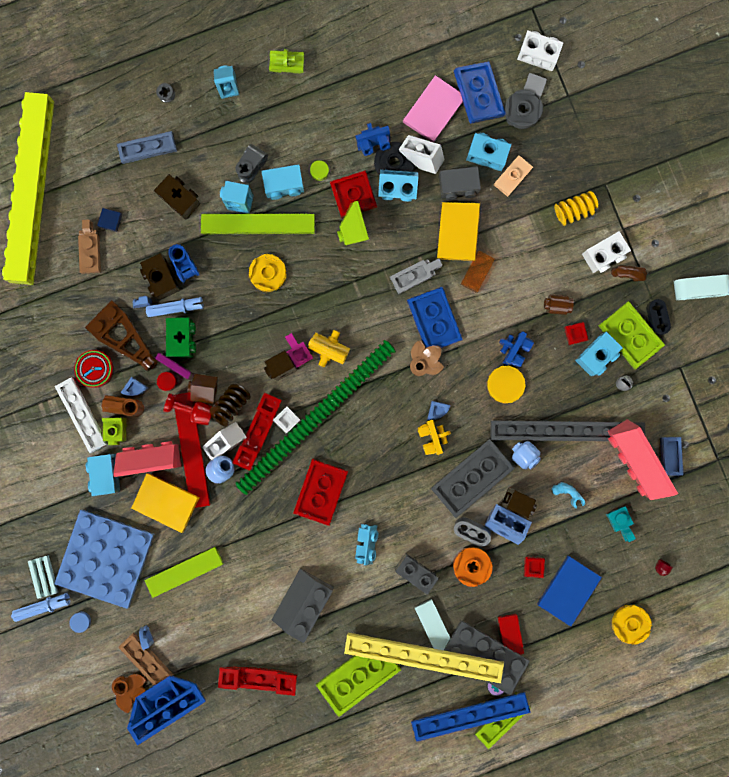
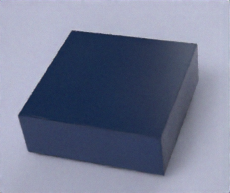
M102 208L97 226L117 232L122 214Z

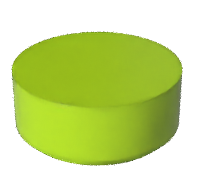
M319 160L312 163L310 167L312 178L322 181L328 177L329 168L324 161Z

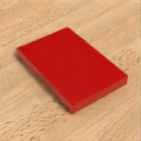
M312 459L293 514L330 526L348 471Z

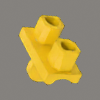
M433 420L427 421L426 424L417 428L420 438L427 435L431 437L432 442L422 445L425 455L442 454L443 451L439 438H441L444 445L448 443L446 436L451 434L450 431H444L443 425L437 426L439 432L437 434Z

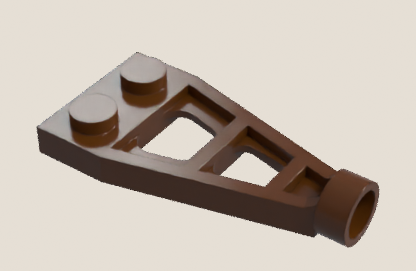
M112 300L85 327L98 341L137 362L147 372L158 363V360L151 354L128 315ZM118 323H121L127 331V335L122 341H116L109 336V332ZM132 338L140 346V349L135 354L125 349V345Z

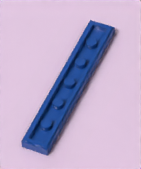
M521 692L412 720L411 723L416 742L531 712L526 694Z

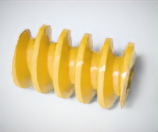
M588 191L586 194L582 193L580 196H574L572 199H567L565 202L561 201L558 205H554L556 216L563 226H566L567 219L570 223H573V217L579 221L581 219L580 214L587 218L588 211L593 216L595 209H598V200L592 191Z

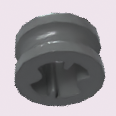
M163 83L157 87L156 93L161 101L168 103L175 98V91L169 84ZM165 89L168 90L167 97L163 95Z

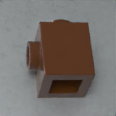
M195 374L193 380L189 381L188 384L191 401L214 404L217 395L218 377Z

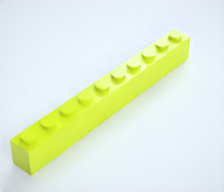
M25 92L24 99L22 100L23 114L19 121L21 131L17 139L19 148L18 154L15 157L17 166L16 173L13 175L14 191L11 193L12 209L9 211L10 226L6 233L8 243L4 251L6 261L2 269V275L4 277L3 280L10 283L34 285L54 101L48 94Z

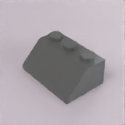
M300 568L275 612L272 621L286 634L304 643L332 594L334 587Z

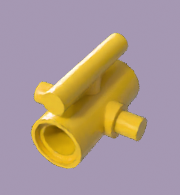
M333 330L328 338L315 332L310 339L308 349L320 354L319 357L321 359L318 365L325 367L330 360H334L342 365L344 364L350 348L338 343L340 332Z

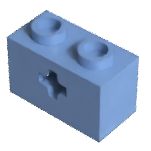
M496 504L491 510L484 526L519 545L525 539L532 522Z

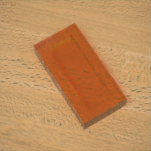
M478 250L476 261H472L460 285L478 293L495 259Z

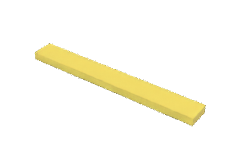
M349 632L344 654L500 684L504 662Z

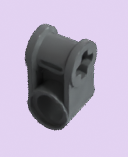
M250 144L236 165L239 180L243 183L252 182L266 163L268 154Z

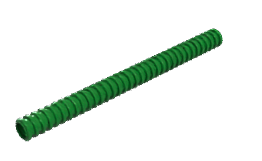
M383 340V344H379V348H375L374 353L371 352L370 356H367L366 360L361 362V365H357V369H353V373H349V377L344 378L345 381H341L340 385L335 387V390L332 389V393L327 394L328 397L326 399L323 398L322 403H318L319 406H315L309 415L306 414V418L301 419V423H297L296 428H292L293 431H289L283 440L280 439V443H276L275 448H271V452L266 453L267 456H263L262 460L257 462V465H253V469L249 473L244 474V478H240V482L237 481L235 483L236 487L244 495H248V491H252L253 486L256 487L257 483L261 482L267 473L270 474V470H274V466H278L279 461H283V458L287 457L293 448L296 449V445H300V441H304L305 436L310 435L309 432H313V429L317 428L319 423L322 424V420H326V416H330V412L332 410L335 411L336 406L339 407V404L343 403L345 398H349V394H353V390H357V386H361L362 381L365 382V379L369 378L375 369H379V365H383V361H387V357H391V353L396 352L395 348L387 340Z

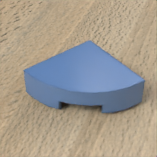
M142 296L138 300L133 299L132 301L133 308L152 305V299L147 296Z
M131 377L121 393L127 396H138L146 392L148 387L134 377Z
M431 401L427 420H436L443 417L448 412L450 405Z
M147 625L139 630L142 650L154 644Z

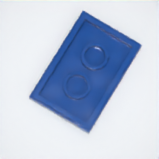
M490 62L455 68L454 74L470 124L505 116V109Z
M443 287L407 300L425 348L435 345L443 348L463 340Z
M567 555L537 605L571 627L602 577Z

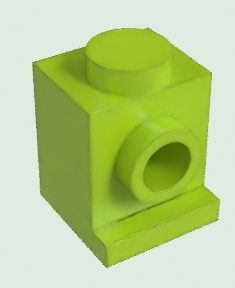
M102 418L103 441H108V445H120V441H126L127 418ZM111 428L115 429L114 435H111Z

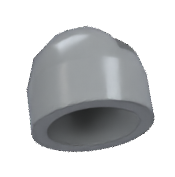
M621 376L617 379L616 386L621 391L630 390L633 386V380L629 376Z

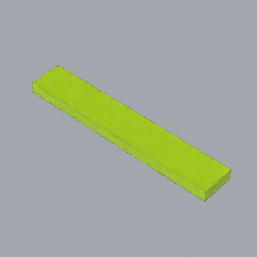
M201 214V234H315V214Z

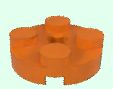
M463 548L454 558V574L466 586L476 587L488 581L492 574V562L487 553L480 548ZM474 561L478 568L470 572V568L467 566Z

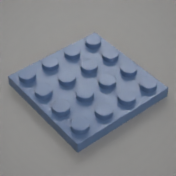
M82 509L76 520L54 584L128 609L155 534Z

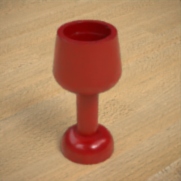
M170 393L168 394L163 412H171L172 409L191 414L190 419L193 423L209 425L211 405L204 402H196L194 407L175 401V396Z

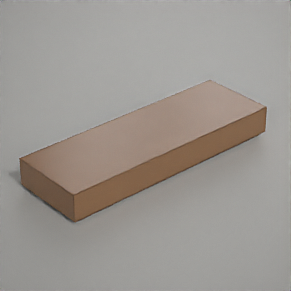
M135 632L118 647L153 685H156L170 675L173 676V673L149 648L142 650L140 639Z

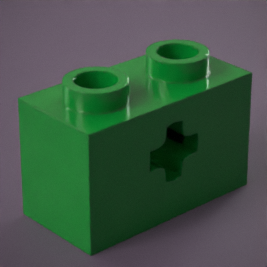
M166 318V357L193 358V353H196V343L193 342L196 325L192 319ZM182 335H184V336H185V339H182V341H179V340H178V337H181Z

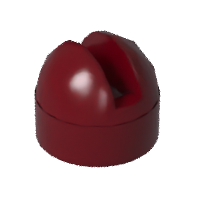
M659 559L655 569L659 575L666 576L672 571L673 566Z

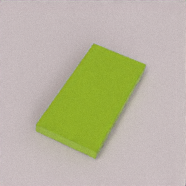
M353 655L317 682L316 686L337 716L340 717L400 672L401 668L396 663Z

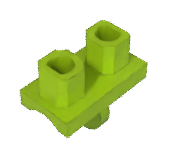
M284 49V51H270L269 71L303 73L304 52H288V49Z

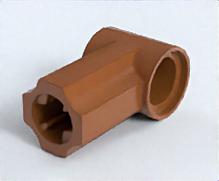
M105 395L102 400L101 407L103 412L138 417L144 411V405L139 400ZM132 403H134L136 406V409L133 413L130 411V405Z

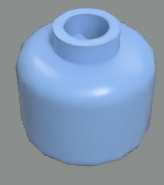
M529 441L523 444L518 442L512 449L514 451L512 459L522 469L529 468L532 470L541 460V452Z
M222 455L215 457L206 467L207 477L214 483L225 482L235 471L232 460Z

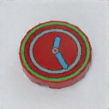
M88 350L82 353L76 360L74 366L75 376L84 386L90 388L102 387L113 376L114 364L111 358L104 352Z

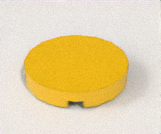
M263 254L255 258L249 267L251 283L263 292L278 290L286 280L287 271L285 264L279 257L273 254Z
M500 366L489 375L487 389L495 401L503 404L512 403L523 395L525 379L522 373L515 367Z
M625 605L614 613L612 629L622 642L637 645L644 642L651 633L652 621L649 614L641 607Z

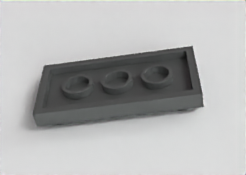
M488 439L433 485L431 490L451 514L457 518L515 468L494 443Z
M460 620L444 651L504 662L501 684L490 681L486 682L510 696L530 662L529 659Z

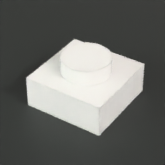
M286 407L273 421L287 433L300 419Z

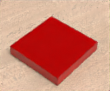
M366 170L330 181L341 219L344 218L351 202L358 201L361 212L377 208Z

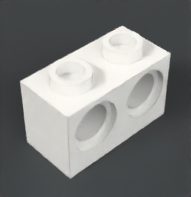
M527 31L517 60L553 71L563 42L554 37L543 36L536 31ZM528 45H534L535 48H530ZM546 50L551 51L553 54H548Z
M619 231L587 249L582 255L593 273L598 270L602 273L611 267L610 263L616 261L618 264L626 259V254L631 250ZM612 245L618 248L619 253L613 252ZM596 255H600L602 257V263H599L596 260Z

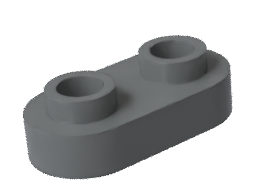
M466 517L456 520L454 532L458 537L477 546H486L490 543L491 531L489 528Z

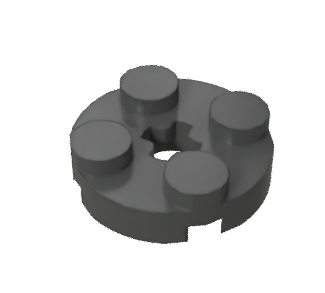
M526 89L518 90L507 99L504 109L509 125L519 129H527L535 126L543 112V104L533 91ZM524 105L525 109H528V111L525 113H521V111H519V108H521V106Z

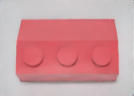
M172 441L162 442L160 447H154L153 444L142 445L140 450H135L134 447L122 448L123 452L116 453L114 477L182 467L179 444L173 445Z

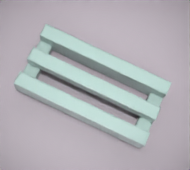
M49 555L28 561L37 599L58 593L57 585L54 584L55 577ZM41 561H44L51 591H49L46 575L44 573Z

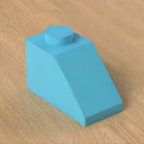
M224 65L214 69V82L221 99L239 95L233 66Z

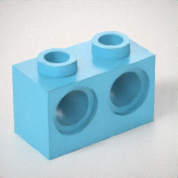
M380 170L378 197H382L384 200L401 198L402 201L406 202L416 199L418 172ZM385 182H392L394 187L392 189H385L383 185ZM405 183H410L413 188L405 191L402 186Z
M226 181L225 186L221 187L220 198H222L227 210L250 214L253 194L249 185Z

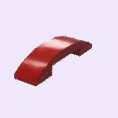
M267 393L263 394L256 409L257 412L246 434L247 438L240 445L232 462L233 464L251 471L272 427L273 419L276 417L282 402L281 399Z
M255 667L219 668L218 688L232 690L246 688L275 691L276 694L296 695V674Z

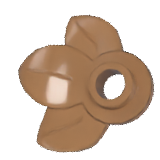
M421 340L413 345L410 352L413 359L410 363V370L414 375L423 376L426 373L436 375L443 370L444 366L438 362L441 356L440 346L435 345L425 348ZM417 363L423 364L422 370H417Z

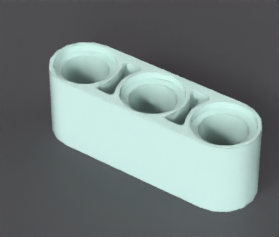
M729 275L675 280L676 300L729 295Z

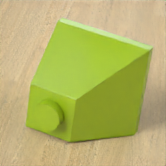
M358 201L351 202L339 225L340 231H337L339 241L344 242V245L369 239Z

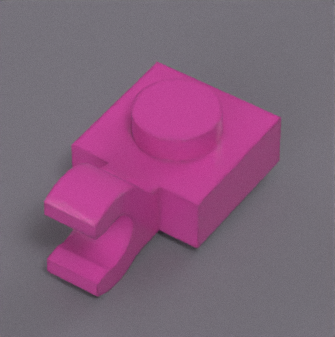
M292 333L285 337L292 348L287 353L296 368L313 359L304 342L298 345Z

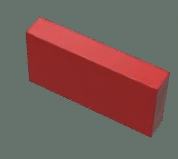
M517 614L497 617L502 644L519 654H524Z

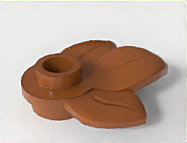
M142 675L119 676L112 683V691L116 695V704L126 713L130 712L135 698L146 691L142 687L146 678ZM120 683H124V684H125V688H124V689L120 688V686H119Z

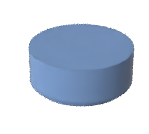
M78 612L70 619V627L77 633L84 632L91 624V618L85 612Z

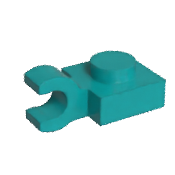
M626 506L606 514L614 532L621 531L625 542H631L636 539L629 528L634 523Z

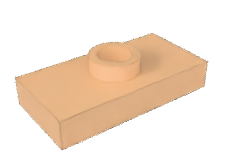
M518 155L494 183V186L508 197L533 167Z

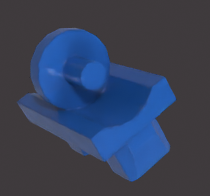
M368 123L367 130L361 131V134L355 136L358 151L361 150L364 156L372 154L373 146L379 145L380 150L383 151L390 149L391 139L388 126L372 128L371 123Z
M525 332L519 333L513 344L514 337L512 335H509L507 340L500 339L499 343L503 345L500 352L505 354L510 349L503 364L521 367L525 358L517 354L519 348L529 352L534 342L526 337L527 334Z

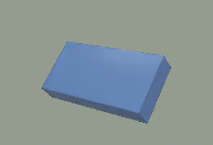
M661 437V464L668 476L683 475L681 437Z

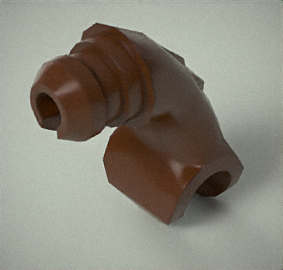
M620 265L611 270V275L613 277L631 278L633 282L646 281L647 270L642 267Z

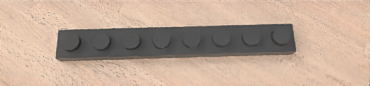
M490 421V440L609 441L610 435L607 431L622 422ZM633 422L641 428L645 435V423Z

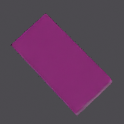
M162 353L157 354L156 360L184 378L192 380L194 373L166 357V355Z

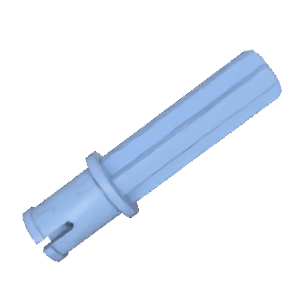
M202 297L187 300L182 298L181 301L147 306L146 314L148 317L178 312L187 313V311L203 309L204 305L195 304L203 302Z
M68 593L53 598L47 597L44 601L12 611L11 617L17 622L48 611L54 612L57 608L70 605V600H65L70 597Z

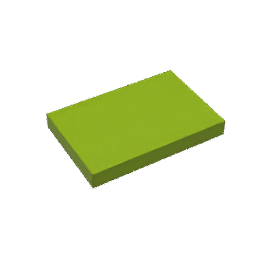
M629 301L598 325L603 332H607L623 347L619 352L634 369H637L665 346L663 341Z

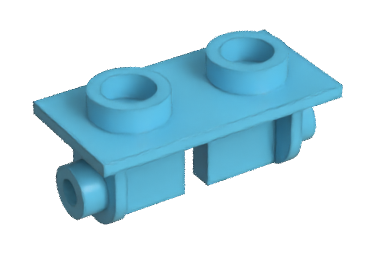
M361 524V528H359L357 541L364 542V546L357 545L355 559H357L359 564H364L365 566L373 564L376 558L377 525Z

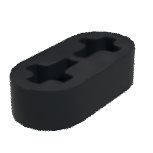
M660 299L649 302L646 311L650 327L658 336L668 333L671 323L665 302ZM656 304V306H660V310H653L652 307ZM664 324L665 328L662 330L657 329V325Z

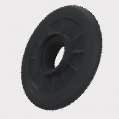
M390 142V149L384 151L380 150V148L378 149L374 158V166L379 176L380 170L413 172L415 165L399 151L403 143ZM396 157L400 160V164L392 166L389 163L390 159Z

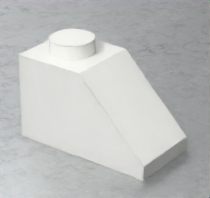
M410 135L407 136L399 148V151L415 166L430 173L436 174L445 160L440 144Z
M234 422L219 431L202 448L209 458L213 460L217 456L225 455L247 437L238 424Z

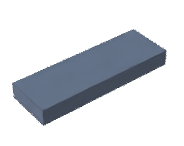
M172 131L117 144L122 164L177 151Z

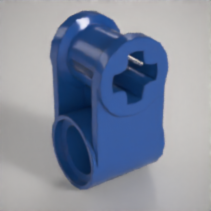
M176 244L170 247L168 254L182 283H185L186 279L194 275H200L188 251L183 246ZM182 250L183 256L180 259H175V253Z

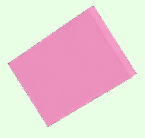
M435 75L404 118L403 123L434 143L463 103L461 93Z

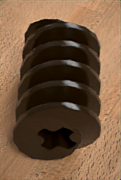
M231 384L225 390L224 395H221L214 406L210 408V414L218 424L228 427V421H232L234 419L233 416H237L238 411L243 408L242 405H246L247 400H250L251 395L249 391L241 385Z

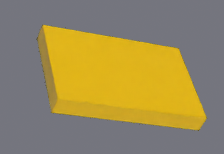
M442 202L437 259L476 261L480 203Z
M146 473L131 509L183 533L199 497L155 475Z

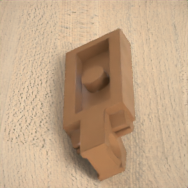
M82 220V231H79L78 235L80 273H101L99 235L97 230H93V222Z

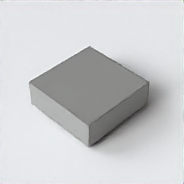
M529 73L524 89L533 91L536 94L535 96L540 99L547 79Z

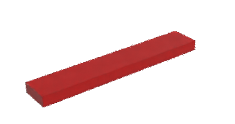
M191 393L174 395L175 401L194 407V401H191ZM175 409L188 492L199 497L195 508L210 506L198 424L191 421V414Z

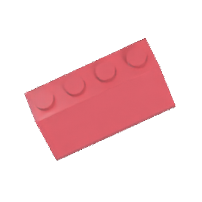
M627 419L607 431L610 435L608 438L613 448L617 447L620 452L617 455L623 464H627L629 468L627 473L632 480H636L638 483L636 488L642 497L645 495L648 499L654 500L678 494L638 425Z

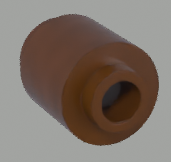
M552 294L545 298L544 309H547V313L561 315L572 313L573 298Z

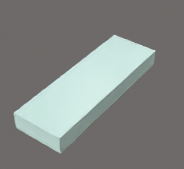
M432 599L414 608L433 648L444 650L450 640V636Z

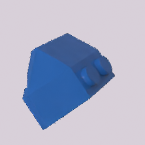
M170 675L135 698L127 729L138 746L206 702V699L196 683Z

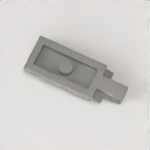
M428 259L422 260L392 275L390 280L399 295L431 279L436 275L435 270L442 267L440 259L431 263Z

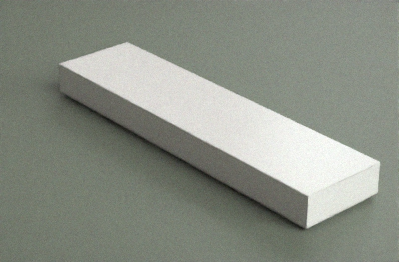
M71 377L56 385L55 388L89 453L92 454L107 446L108 442L103 441V432L75 379Z

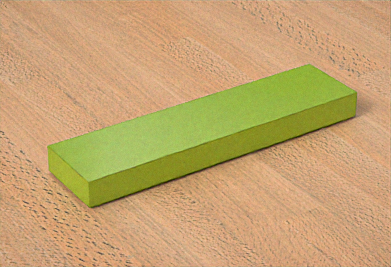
M215 546L144 581L152 598L224 563Z

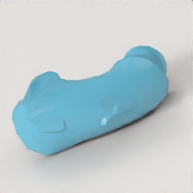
M560 482L551 488L554 495L569 493L572 496L571 505L574 508H577V500L581 501L582 506L585 505L584 498L573 486Z

